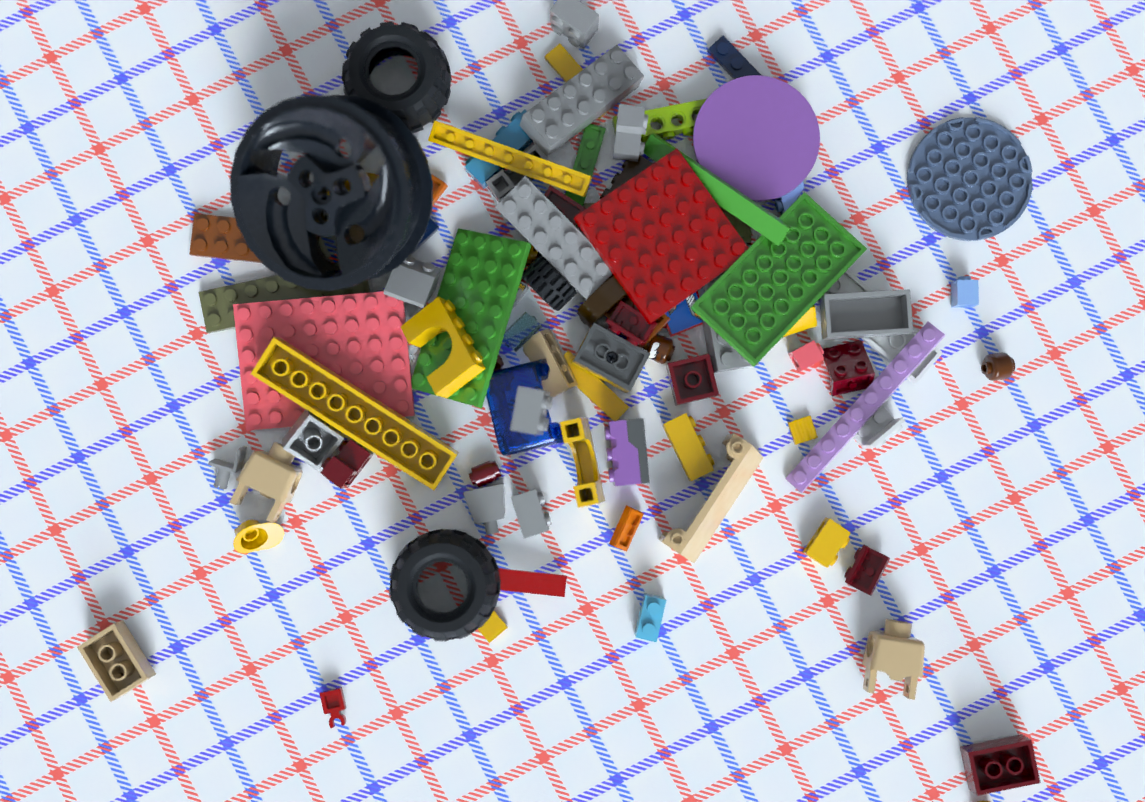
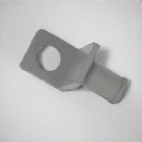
M246 446L237 450L234 464L219 459L209 461L208 465L218 469L213 485L215 488L220 486L219 489H227L230 473H236L242 469L247 451Z

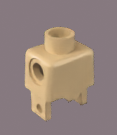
M278 442L273 443L269 453L266 451H253L236 479L239 484L229 503L241 505L249 487L259 491L262 496L276 500L266 521L270 523L277 522L286 503H291L303 474L302 469L292 464L295 456L283 449L282 444Z
M886 619L884 632H869L862 665L866 667L863 689L866 692H875L877 671H882L889 676L890 680L902 681L905 678L903 696L915 700L918 677L923 678L925 645L921 640L910 636L911 623Z

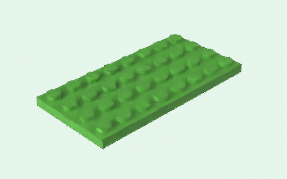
M805 192L779 217V219L791 226L782 243L778 246L761 235L691 306V309L753 367L759 363L867 250L862 243Z
M458 228L437 297L450 300L456 308L455 313L464 322L465 327L463 328L474 341L473 346L483 357L482 363L486 369L446 399L482 409L531 249L530 243ZM448 332L436 335L421 347L411 379L412 389L435 395L426 377L443 365L450 356L452 340Z

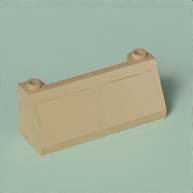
M735 433L727 434L722 442L727 451L725 458L732 463L688 530L685 532L680 528H675L669 531V533L664 531L658 539L693 563L696 562L764 458L752 444Z

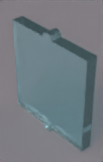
M525 311L505 331L503 341L507 347H511L517 352L542 325L535 316H530Z

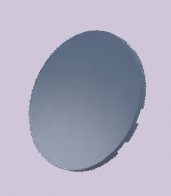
M980 117L955 118L933 128L914 149L907 170L909 197L920 218L936 232L960 241L985 240L1011 227L1025 211L1033 189L1031 161L1021 146L1022 143L1004 126Z

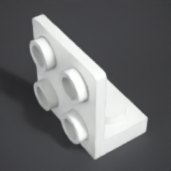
M882 405L853 438L862 449H878L887 442L885 439L890 434L895 435L903 428L901 424L905 422V419L903 417L894 419Z

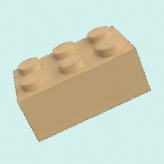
M123 620L110 625L77 647L110 702L122 697L156 675Z

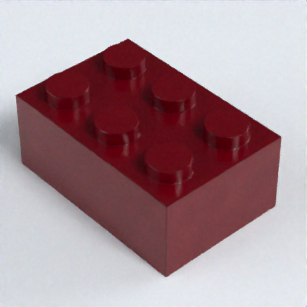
M1023 734L960 746L968 789L977 796L1041 783L1032 740Z

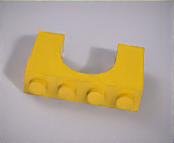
M437 297L400 327L408 343L419 348L442 332L449 333L452 340V350L449 358L443 365L426 377L435 395L448 398L486 368L482 363L483 357L473 346L474 341L463 328L465 327L464 322L456 315L454 304L450 300Z
M580 417L560 422L563 441L569 444L575 461L577 485L573 486L577 507L580 508L604 502L605 496L588 418Z

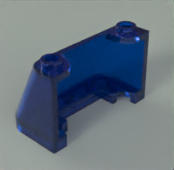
M546 359L495 370L492 373L486 397L498 448L504 456L524 453L564 442L560 424L558 422L551 423L548 410L546 418H549L548 430L544 431L543 435L510 430L518 386L543 390L542 381L546 380L550 373Z

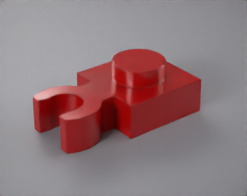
M342 687L320 692L324 714L330 713L331 715L329 719L330 728L335 727L334 719L336 718L340 719L341 725L344 726L346 724V717L341 713V710L346 709V703Z

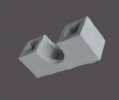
M536 144L525 152L549 161ZM502 169L487 180L486 185L495 199L500 202L525 175L511 170L503 171Z

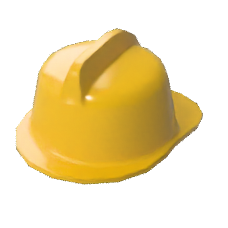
M253 519L246 520L238 528L234 529L235 538L233 546L237 552L243 554L269 549L282 541L284 530L277 523H260Z

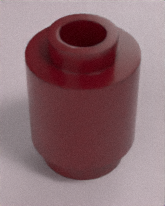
M490 460L472 467V472L469 473L472 484H477L478 487L494 482L501 476L496 461L490 462Z

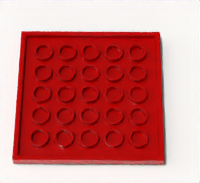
M677 148L574 217L575 222L648 324L657 320L725 272L748 250V246Z

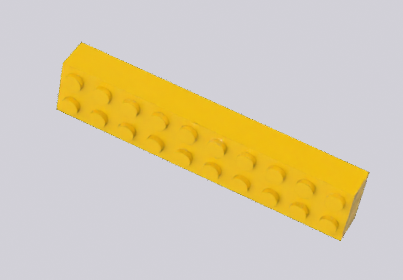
M273 337L251 372V375L433 491L437 488L459 453L280 337Z

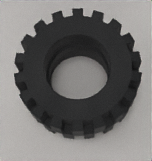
M539 255L523 272L522 277L526 283L554 310L560 311L577 294L576 289L543 256Z

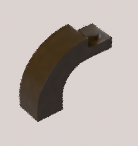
M612 276L577 309V314L580 320L590 328L593 323L597 324L604 314L624 298L627 293L615 276Z

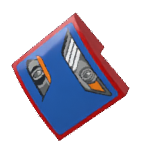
M698 291L665 313L671 319L665 325L670 337L703 324L702 318L691 309V306L699 299Z

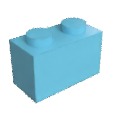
M644 593L635 629L636 638L657 642L667 601L664 597Z

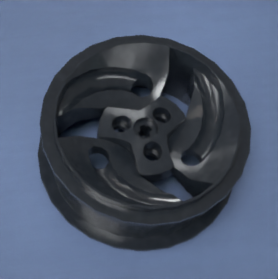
M302 95L283 100L267 109L246 130L235 151L230 174V195L237 226L250 250L265 267L285 281L306 289L333 291L353 287L368 279L378 278L399 267L415 251L426 233L433 208V181L428 159L417 137L400 117L381 104L359 96ZM343 139L348 142L351 149L348 158L343 156L339 149L340 142ZM377 145L384 157V162L379 170L376 181L371 187L369 178L360 163ZM283 150L305 154L293 164L288 176L277 172ZM311 173L313 174V183L310 180ZM347 179L351 183L350 191H348L345 187V182ZM281 187L286 188L290 193L288 205L282 204L278 199V191ZM324 210L328 214V220L323 215ZM352 225H359L364 230V238L359 243L353 241L350 237L349 232ZM315 234L319 236L336 235L339 266L334 265L323 255Z

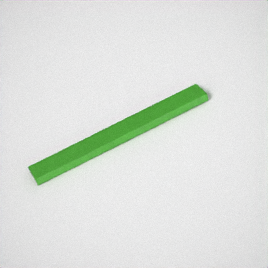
M652 133L644 146V154L657 162L676 148L655 133ZM680 151L719 206L779 246L791 229L790 225Z

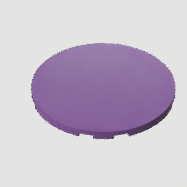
M760 75L744 76L723 84L706 99L695 121L693 147L697 163L754 202H764L788 194L808 176L818 156L820 130L811 105L797 89L773 77Z

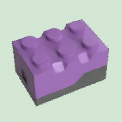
M644 418L609 421L608 426L604 427L605 440H610V448H606L607 461H612V469H608L609 482H613L614 486L650 483Z

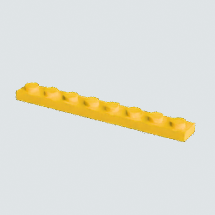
M435 120L428 139L430 142L583 197L586 196L592 176Z

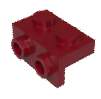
M620 301L610 319L607 318L605 321L610 325L608 329L618 335L622 332L628 336L626 340L635 346L638 344L645 345L658 325L655 321L648 324L638 310L624 301Z
M864 544L862 548L859 547L854 555L856 560L852 567H848L844 578H846L845 583L872 596L890 558Z

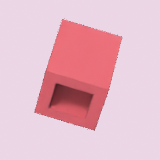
M814 340L788 354L798 372L824 359L822 355L824 351L821 345L815 343Z

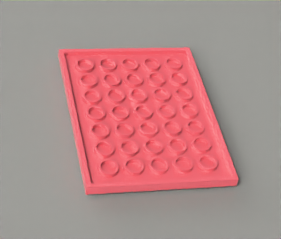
M384 291L233 304L246 431L292 427L305 411V408L251 375V372L273 337H280L400 415L404 417L415 416L409 345L400 327L406 323L404 301L383 294Z

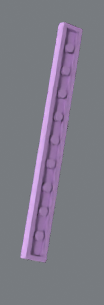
M928 321L785 479L799 492L803 493L945 337V334Z

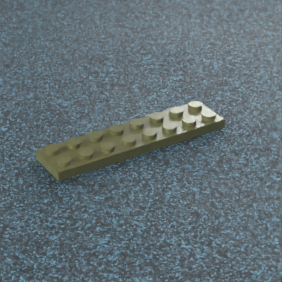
M275 275L198 293L206 333H214L235 328L233 304L369 293L371 290L369 280H365L353 287L325 291L306 289Z

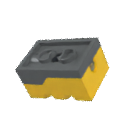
M593 323L571 364L628 393L634 386L651 353Z

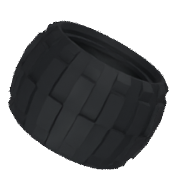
M392 21L383 22L377 28L371 30L369 27L360 34V39L357 42L353 41L347 50V61L342 66L343 91L345 95L359 96L381 104L400 117L413 133L424 130L423 126L429 122L434 123V120L441 115V109L444 105H447L451 93V71L444 51L427 32L419 31L415 25L401 22V25L394 24ZM398 55L415 58L418 66V75L413 86L401 94L389 95L382 93L371 83V73L383 60Z
M456 529L429 531L408 543L400 551L399 556L392 565L389 576L390 600L393 602L396 614L401 622L407 624L412 629V632L421 637L425 636L435 641L447 642L448 640L462 639L482 627L490 618L497 605L501 586L498 565L495 558L486 548L487 546L479 539ZM436 562H448L456 565L462 570L467 579L468 589L466 598L459 607L450 612L442 613L430 610L422 603L418 595L417 583L421 573L426 567Z

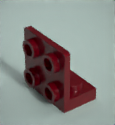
M859 340L823 348L824 354L822 355L831 377L829 390L832 396L867 389L874 381L875 372L862 341Z

